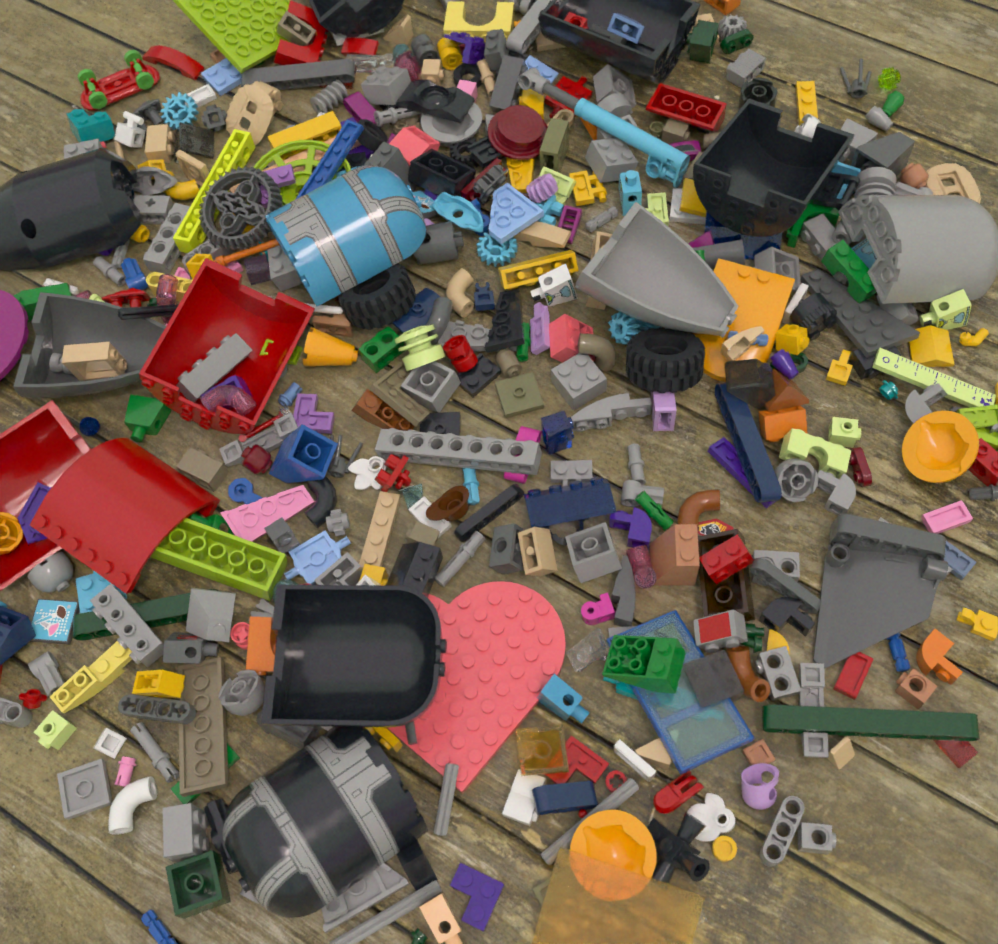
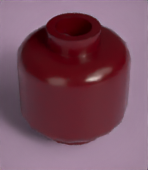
M258 444L253 445L251 448L247 446L241 454V457H243L242 466L255 475L264 474L273 462L270 452Z

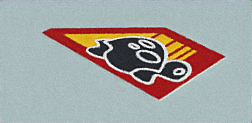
M716 518L699 522L698 534L702 536L733 530L734 527Z

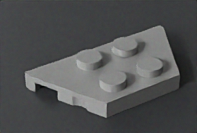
M383 863L343 892L348 912L328 922L324 920V932H330L408 886L410 884L409 881ZM334 900L330 902L327 910L329 912L336 911L340 906V901Z

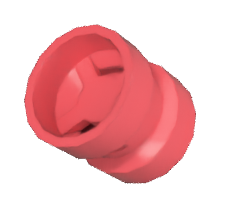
M239 622L230 631L232 640L239 648L247 650L249 624Z

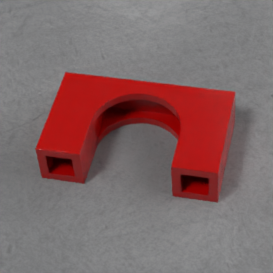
M290 0L287 11L316 30L313 43L307 46L296 45L280 39L274 63L283 66L321 62L318 58H322L324 48L321 46L326 43L327 35L325 32H328V30L319 24L313 8Z

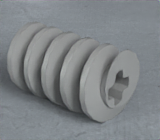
M336 79V82H332L331 85L326 86L320 93H317L315 97L310 98V102L317 113H328L327 108L332 111L333 106L338 107V102L343 103V98L348 97V93L342 82Z

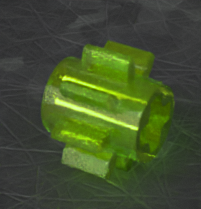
M894 67L882 69V74L878 76L879 86L885 88V91L897 88V83L901 81L900 72L897 69L894 70Z

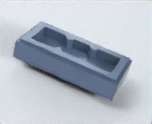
M946 541L944 561H947L948 566L952 568L951 573L960 580H963L977 562Z

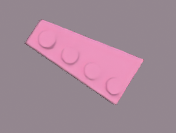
M304 485L277 493V495L265 497L256 502L238 506V508L220 513L235 536L255 542L267 534L264 529L281 517L286 522L315 502Z

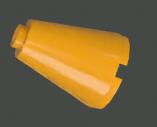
M310 327L304 348V353L307 354V358H303L304 366H349L353 362H357L358 351L355 350L354 345Z

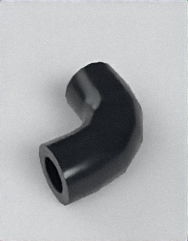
M326 476L324 479L312 480L308 483V488L315 494L316 501L304 513L316 528H319L326 522V517L330 516L337 503L336 489Z

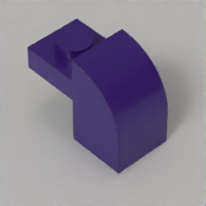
M635 507L633 515L625 511H611L609 527L629 531L627 547L648 550L652 531V523L649 516L641 509Z

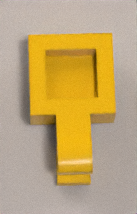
M843 349L839 361L832 360L826 380L846 386L853 366L847 364L851 351Z
M963 608L962 612L959 611L956 620L972 626L971 633L991 641L996 639L998 617L978 610L976 614L967 608Z

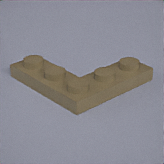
M401 361L373 383L370 390L411 424L418 427L427 419L430 413L401 390V385L412 371H406L404 363Z

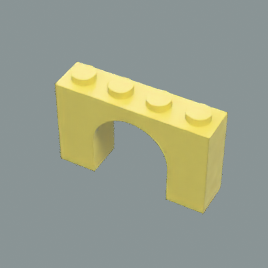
M448 1L443 32L444 34H451V31L465 32L470 34L471 37L484 38V42H486V33L488 31L503 29L507 40L514 26V2H497L494 19L486 25L474 26L465 22L464 2Z

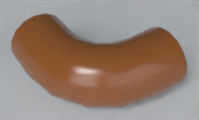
M720 490L700 491L686 498L679 508L677 524H697V530L699 531V516L706 511H720Z
M749 647L727 648L729 672L739 691L754 701L762 702L766 700L770 694V685L766 680L759 678L754 673L751 666Z

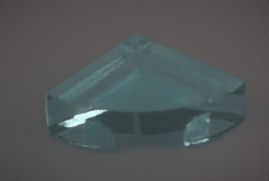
M422 483L402 490L408 509L423 497Z

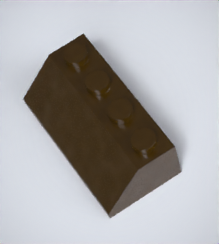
M739 529L698 536L699 557L737 534L744 544L745 538ZM699 559L704 617L735 610L744 615L745 622L755 620L748 566L716 584L708 575Z

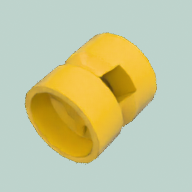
M443 37L437 43V50L442 66L447 70H455L457 66L463 63L459 44L457 41Z

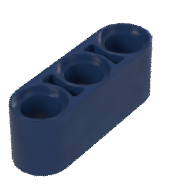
M593 781L550 784L532 789L537 815L574 812L581 809L589 810L598 805Z

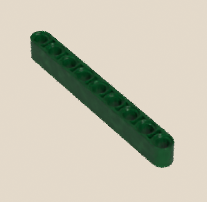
M793 705L762 706L763 731L770 733L802 734L803 732L828 733V735L945 741L980 740L977 714Z

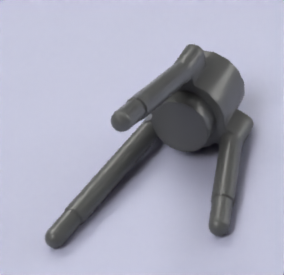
M863 59L859 60L858 79L854 80L851 85L844 68L841 67L840 71L847 87V94H851L853 98L857 99L867 95L871 71H868L864 82L862 80Z
M333 434L330 435V440L334 441ZM339 435L335 457H332L327 471L331 476L342 478L345 473L349 474L348 467L354 462L363 443L360 442L349 462L346 464V460L339 457L342 444V435Z

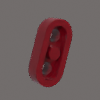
M850 448L849 465H852L854 470L853 478L855 483L859 484L860 487L871 486L872 475L862 448Z

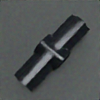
M221 798L207 803L203 809L212 830L210 832L212 842L215 848L220 851L227 873L232 874L233 871L226 861L230 856L226 850L222 832L227 807L225 801Z

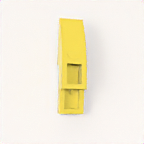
M117 641L89 667L84 665L50 698L62 713H66L106 688L125 672L123 667L132 660L129 655L132 651L129 647L124 649Z

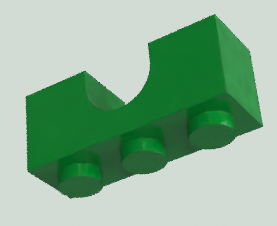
M844 240L827 250L821 262L833 276L838 272H842L847 277L849 287L846 291L855 301L860 304L876 293V289L867 273L869 268Z

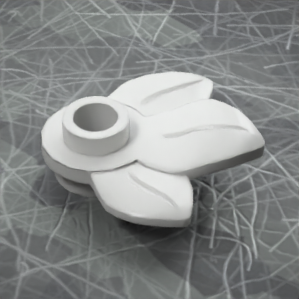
M374 456L369 460L358 459L348 467L350 472L357 475L354 484L356 490H365L371 485L376 490L382 487L374 479L381 468L386 471L387 466L384 465L385 460L383 458ZM376 465L380 466L377 469H373Z
M707 793L705 804H695L687 811V813L706 825L695 838L699 841H714L720 833H727L735 826L734 814L725 807L723 799L716 794ZM721 816L727 817V821L724 824L719 823Z

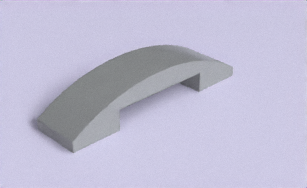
M289 413L273 421L275 426L247 439L245 442L240 443L238 440H235L219 448L225 465L241 464L243 460L241 454L247 446L251 448L253 445L258 444L268 452L281 446L283 440L298 428L293 414Z
M800 663L799 685L801 692H799V706L824 707V664ZM803 732L801 734L804 757H829L828 733Z

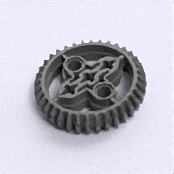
M238 166L237 171L233 168L230 173L225 171L224 176L219 175L220 179L214 180V184L209 185V191H205L206 197H202L204 203L199 204L202 208L199 210L201 215L199 219L202 222L200 225L204 233L216 245L227 250L237 251L239 249L243 251L245 247L250 249L251 245L257 246L258 241L263 243L262 239L264 237L269 238L268 233L272 232L266 221L265 215L282 207L281 201L283 198L274 179L260 169L246 166L241 168ZM239 184L235 193L228 192L230 188ZM261 184L268 191V206L266 210L259 204L262 198ZM216 207L223 213L219 221L222 229L220 233L217 231L214 223ZM247 224L255 226L249 232L242 234Z

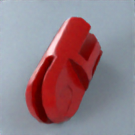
M689 770L679 775L655 794L653 800L654 807L662 814L671 813L701 791L704 786L700 782L697 783L698 779L691 775L692 773Z

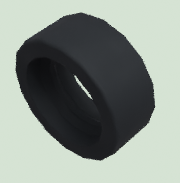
M361 119L358 124L363 125L364 130L357 140L364 147L375 152L383 142H388L387 135L376 124L367 119Z

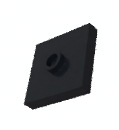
M460 412L430 413L427 419L420 424V432L427 433L432 431L437 434L452 433L460 436L461 415Z

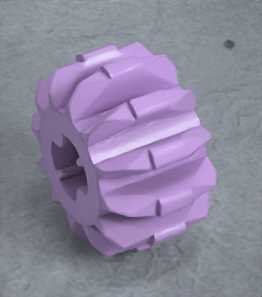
M551 174L539 176L526 187L527 194L533 203L545 201L558 190L556 180Z

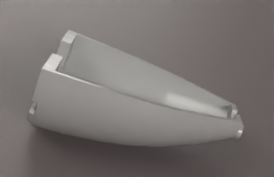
M637 202L634 203L618 224L604 247L598 250L584 268L575 286L597 301L637 320L663 328L689 333L718 335L722 338L729 330L727 324L731 325L737 317L734 313L739 307L724 284L694 249L660 219Z

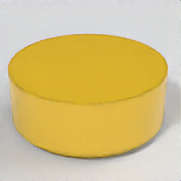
M719 836L712 844V853L717 860L728 862L735 857L737 845L731 837Z

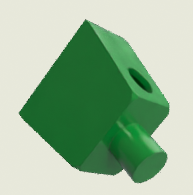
M130 394L124 420L126 426L132 431L130 438L135 442L141 443L145 434L158 435L172 409L156 398Z

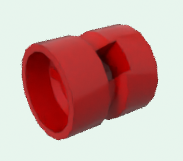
M464 335L454 336L443 345L445 354L457 372L468 371L478 362L475 352L470 348L471 346Z

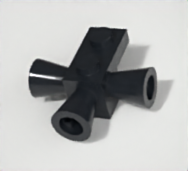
M685 812L676 835L660 821L654 818L651 820L647 829L653 837L656 852L663 857L655 866L654 873L650 879L652 882L667 890L675 867L685 871L694 882L705 878L709 872L710 863L707 859L698 856L700 851L690 844L706 827L704 823Z

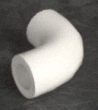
M150 776L136 780L126 785L116 795L109 812L108 827L110 834H124L133 831V812L136 807L143 802L157 798V785L153 777Z

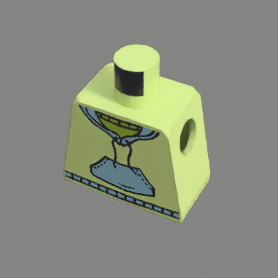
M964 289L932 301L929 312L919 315L921 325L924 327L932 324V326L945 330L966 326L972 305Z

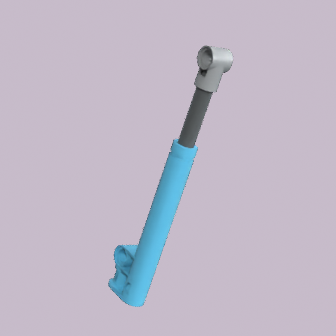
M530 68L518 76V84L522 89H532L541 95L553 98L573 109L574 114L649 155L646 164V173L649 177L667 179L673 183L675 188L679 187L682 183L690 161L689 155L585 98L578 99L550 84V80L542 77L536 68Z

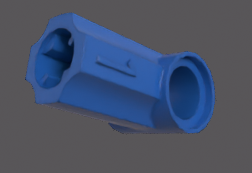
M124 259L121 267L126 276L125 281L128 288L133 287L139 290L149 288L146 283V277L141 272L136 259Z

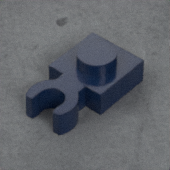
M486 282L485 287H479V283H476V292H474L476 311L495 309L493 290L490 291L489 282Z

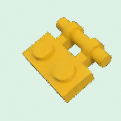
M587 170L569 173V177L577 181L572 190L576 206L594 203V197H598L601 203L607 201L606 188L603 187V184L600 183L594 172L590 176H588ZM591 184H594L596 188H591Z

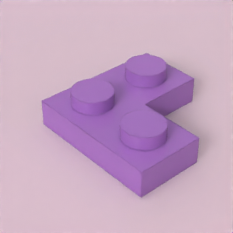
M291 164L264 171L274 179L278 188L296 183ZM261 184V204L264 208H267L268 191Z
M297 393L293 416L298 427L303 424L318 433L332 434L334 413L316 412L317 394Z

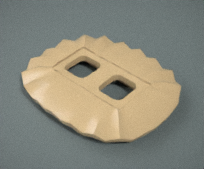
M244 85L239 88L237 94L233 96V101L230 103L227 118L225 119L227 124L226 130L230 133V136L234 129L250 132L254 144L257 145L263 139L273 117L274 106L271 97L255 85ZM250 101L257 105L255 114L247 110ZM243 117L251 122L248 130L240 125Z
M945 163L931 167L926 171L929 178L926 181L927 186L925 187L931 189L934 195L959 193L960 196L970 198L980 204L981 195L971 173L965 167L956 163ZM952 179L955 185L945 187L941 180Z

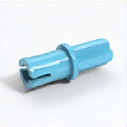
M462 468L465 481L463 486L469 490L468 503L471 505L478 504L480 502L478 492L479 481H477L475 469Z

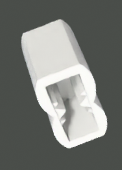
M519 768L502 813L503 816L527 826H531L532 821L537 822L539 815L536 813L532 789L546 785V778Z

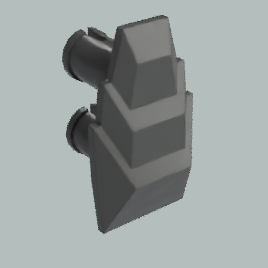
M159 99L145 101L132 113L143 118L144 122L150 119L154 125L165 124V121L158 114L162 109ZM143 123L142 125L137 124V127H139V128L145 130V135H144V137H145V136H146V133H147V126H146V124H145V123Z

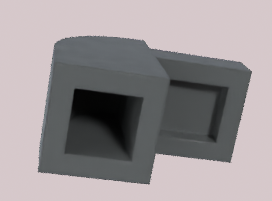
M283 517L264 528L279 552L286 554L300 545Z

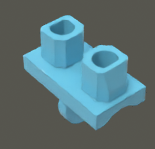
M552 195L546 203L542 201L535 204L544 210V216L537 221L555 226L556 217H553L552 214L561 216L564 205L556 201V195Z

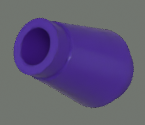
M784 349L778 351L770 358L772 365L789 380L799 374L789 352H785Z

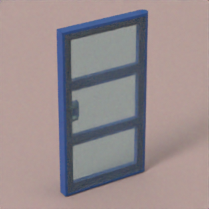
M676 610L617 634L677 638L686 652L676 694L653 692L630 685L680 775L755 739L702 651L696 646L694 638ZM613 636L606 639V644L609 649L611 646Z

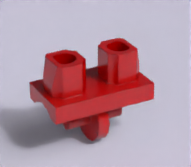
M393 454L389 455L384 465L392 469V473L389 474L381 468L374 479L383 486L381 491L387 492L395 481L397 482L395 485L397 489H401L402 486L408 487L411 484V479L408 477L410 472L404 470L401 473L409 459L408 457L403 455L402 458H399Z

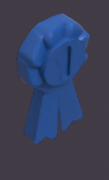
M246 478L235 479L228 487L229 497L237 503L244 502L247 505L263 498L254 494L253 485Z

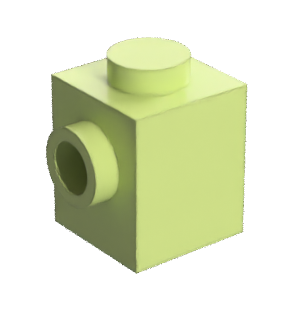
M832 417L828 430V442L853 448L856 440L861 438V428H858V420Z
M52 710L34 733L40 737L38 742L47 749L52 746L59 750L77 727Z

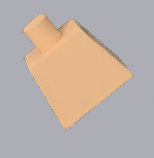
M443 892L420 906L439 944L445 942V944H463L458 935L462 929ZM447 921L451 927L450 930L443 931L440 923Z

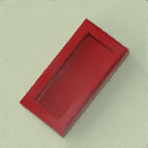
M861 652L848 657L833 690L855 700L874 658Z

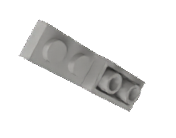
M629 393L596 401L571 417V431L581 432L593 428L605 429L612 426V419L622 420L627 417L651 415V398L630 400Z

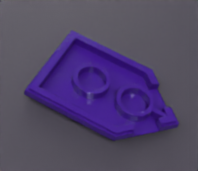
M37 482L18 516L28 545L47 539L46 536L30 526L39 506L51 489V487Z

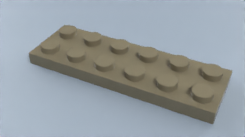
M222 657L203 660L199 664L190 663L178 666V674L185 675L184 689L179 700L186 701L196 708V716L189 724H179L180 795L186 797L229 787L226 708L219 699L220 689L225 683L224 660ZM179 711V714H180V715L186 713V712H181V711Z

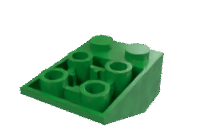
M614 635L602 675L649 691L676 694L686 652L677 638Z

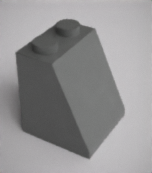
M897 132L860 145L856 148L851 166L859 168L861 171L871 167H884L891 170L897 176L906 167L915 141L901 132Z
M383 142L364 164L378 165L391 170L406 185L410 186L412 192L418 187L416 184L408 181L410 166L399 148Z

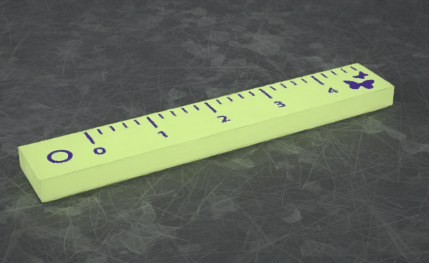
M879 348L872 366L874 369L923 389L939 383L947 393L944 396L945 398L970 408L994 405L995 394L882 348Z

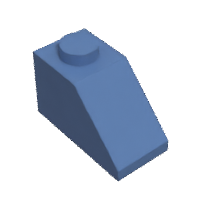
M613 13L607 30L638 44L645 26L625 15Z

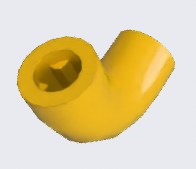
M165 171L175 177L173 172ZM192 179L186 182H177L174 186L163 192L165 195L176 200H189L197 196L199 188L196 180Z

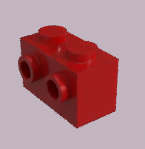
M738 534L699 557L708 575L716 584L746 568L754 561Z

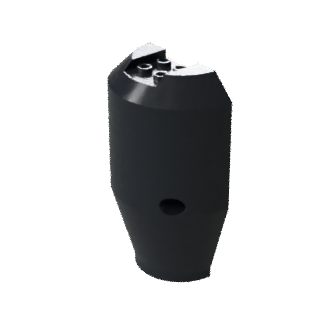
M98 148L36 167L29 171L20 172L0 186V271L45 269L125 245L141 225L140 210L134 204L131 193L133 190L132 184L138 183L135 166L106 148Z

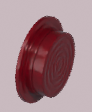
M514 105L507 107L492 117L488 125V139L493 148L503 156L514 160H529L540 155V148L548 126L534 109L523 105Z

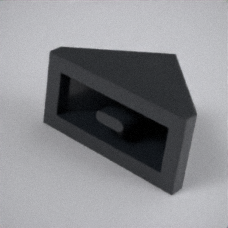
M417 839L397 853L401 866L416 891L438 880Z

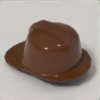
M455 486L447 490L427 508L426 517L433 521L443 519L454 521L462 518L469 510V490L465 486Z

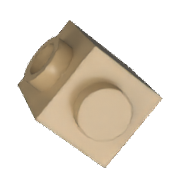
M424 59L421 72L422 80H430L437 86L441 85V80H444V69H442L441 59Z

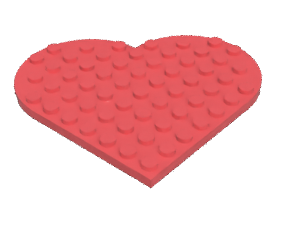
M504 581L483 583L464 591L450 604L436 596L428 595V599L432 602L439 615L442 639L447 640V651L442 653V662L446 664L445 677L440 679L437 695L430 708L414 721L417 744H408L405 725L386 727L441 776L444 777L447 763L457 764L459 769L455 788L462 794L537 705L539 693L553 674L557 676L560 674L564 663L566 649L565 634L557 612L542 595L521 584Z

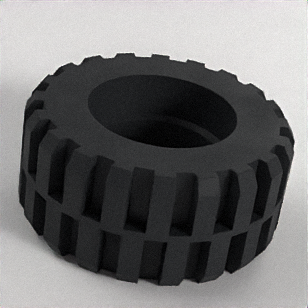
M397 263L339 294L338 299L352 325L360 329L373 330V328L379 329L383 328L384 325L393 324L392 322L398 321L402 318V315L407 314L409 308H412L416 291L405 267Z
M663 327L640 331L627 343L626 375L634 385L637 384L639 388H646L651 392L677 393L680 390L685 391L688 388L694 387L702 379L705 346L694 334L684 331L665 329Z

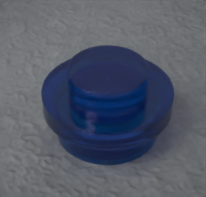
M92 417L83 418L79 424V429L85 436H92L100 429V423Z

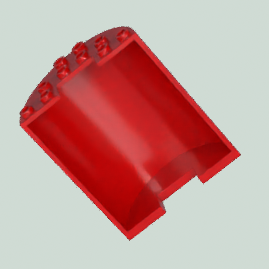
M205 258L139 373L142 381L141 384L159 401L180 414V417L185 421L191 422L192 420L206 430L211 428L231 434L249 433L254 429L315 308L281 292H278L275 299L243 285L242 274ZM237 333L252 349V352L214 386L236 375L244 379L252 397L230 410L218 405L216 412L208 409L202 396L195 403L188 400L180 392V388L176 386L179 382L177 378L185 371L191 372L194 369L192 365L199 359L205 360L208 357L206 354L213 347L218 349L221 346L220 342L227 335L232 337ZM266 339L274 341L267 345L265 352H268V355H259Z
M53 400L0 434V512L9 513L17 519L37 482L52 488L60 476L76 460L91 450ZM23 533L22 540L17 548L8 554L0 555V591L62 548L48 538L28 545Z

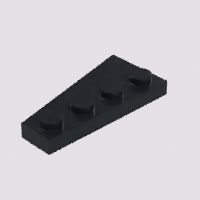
M519 288L500 292L495 308L496 315L492 319L493 326L488 333L489 340L484 347L486 353L525 344Z

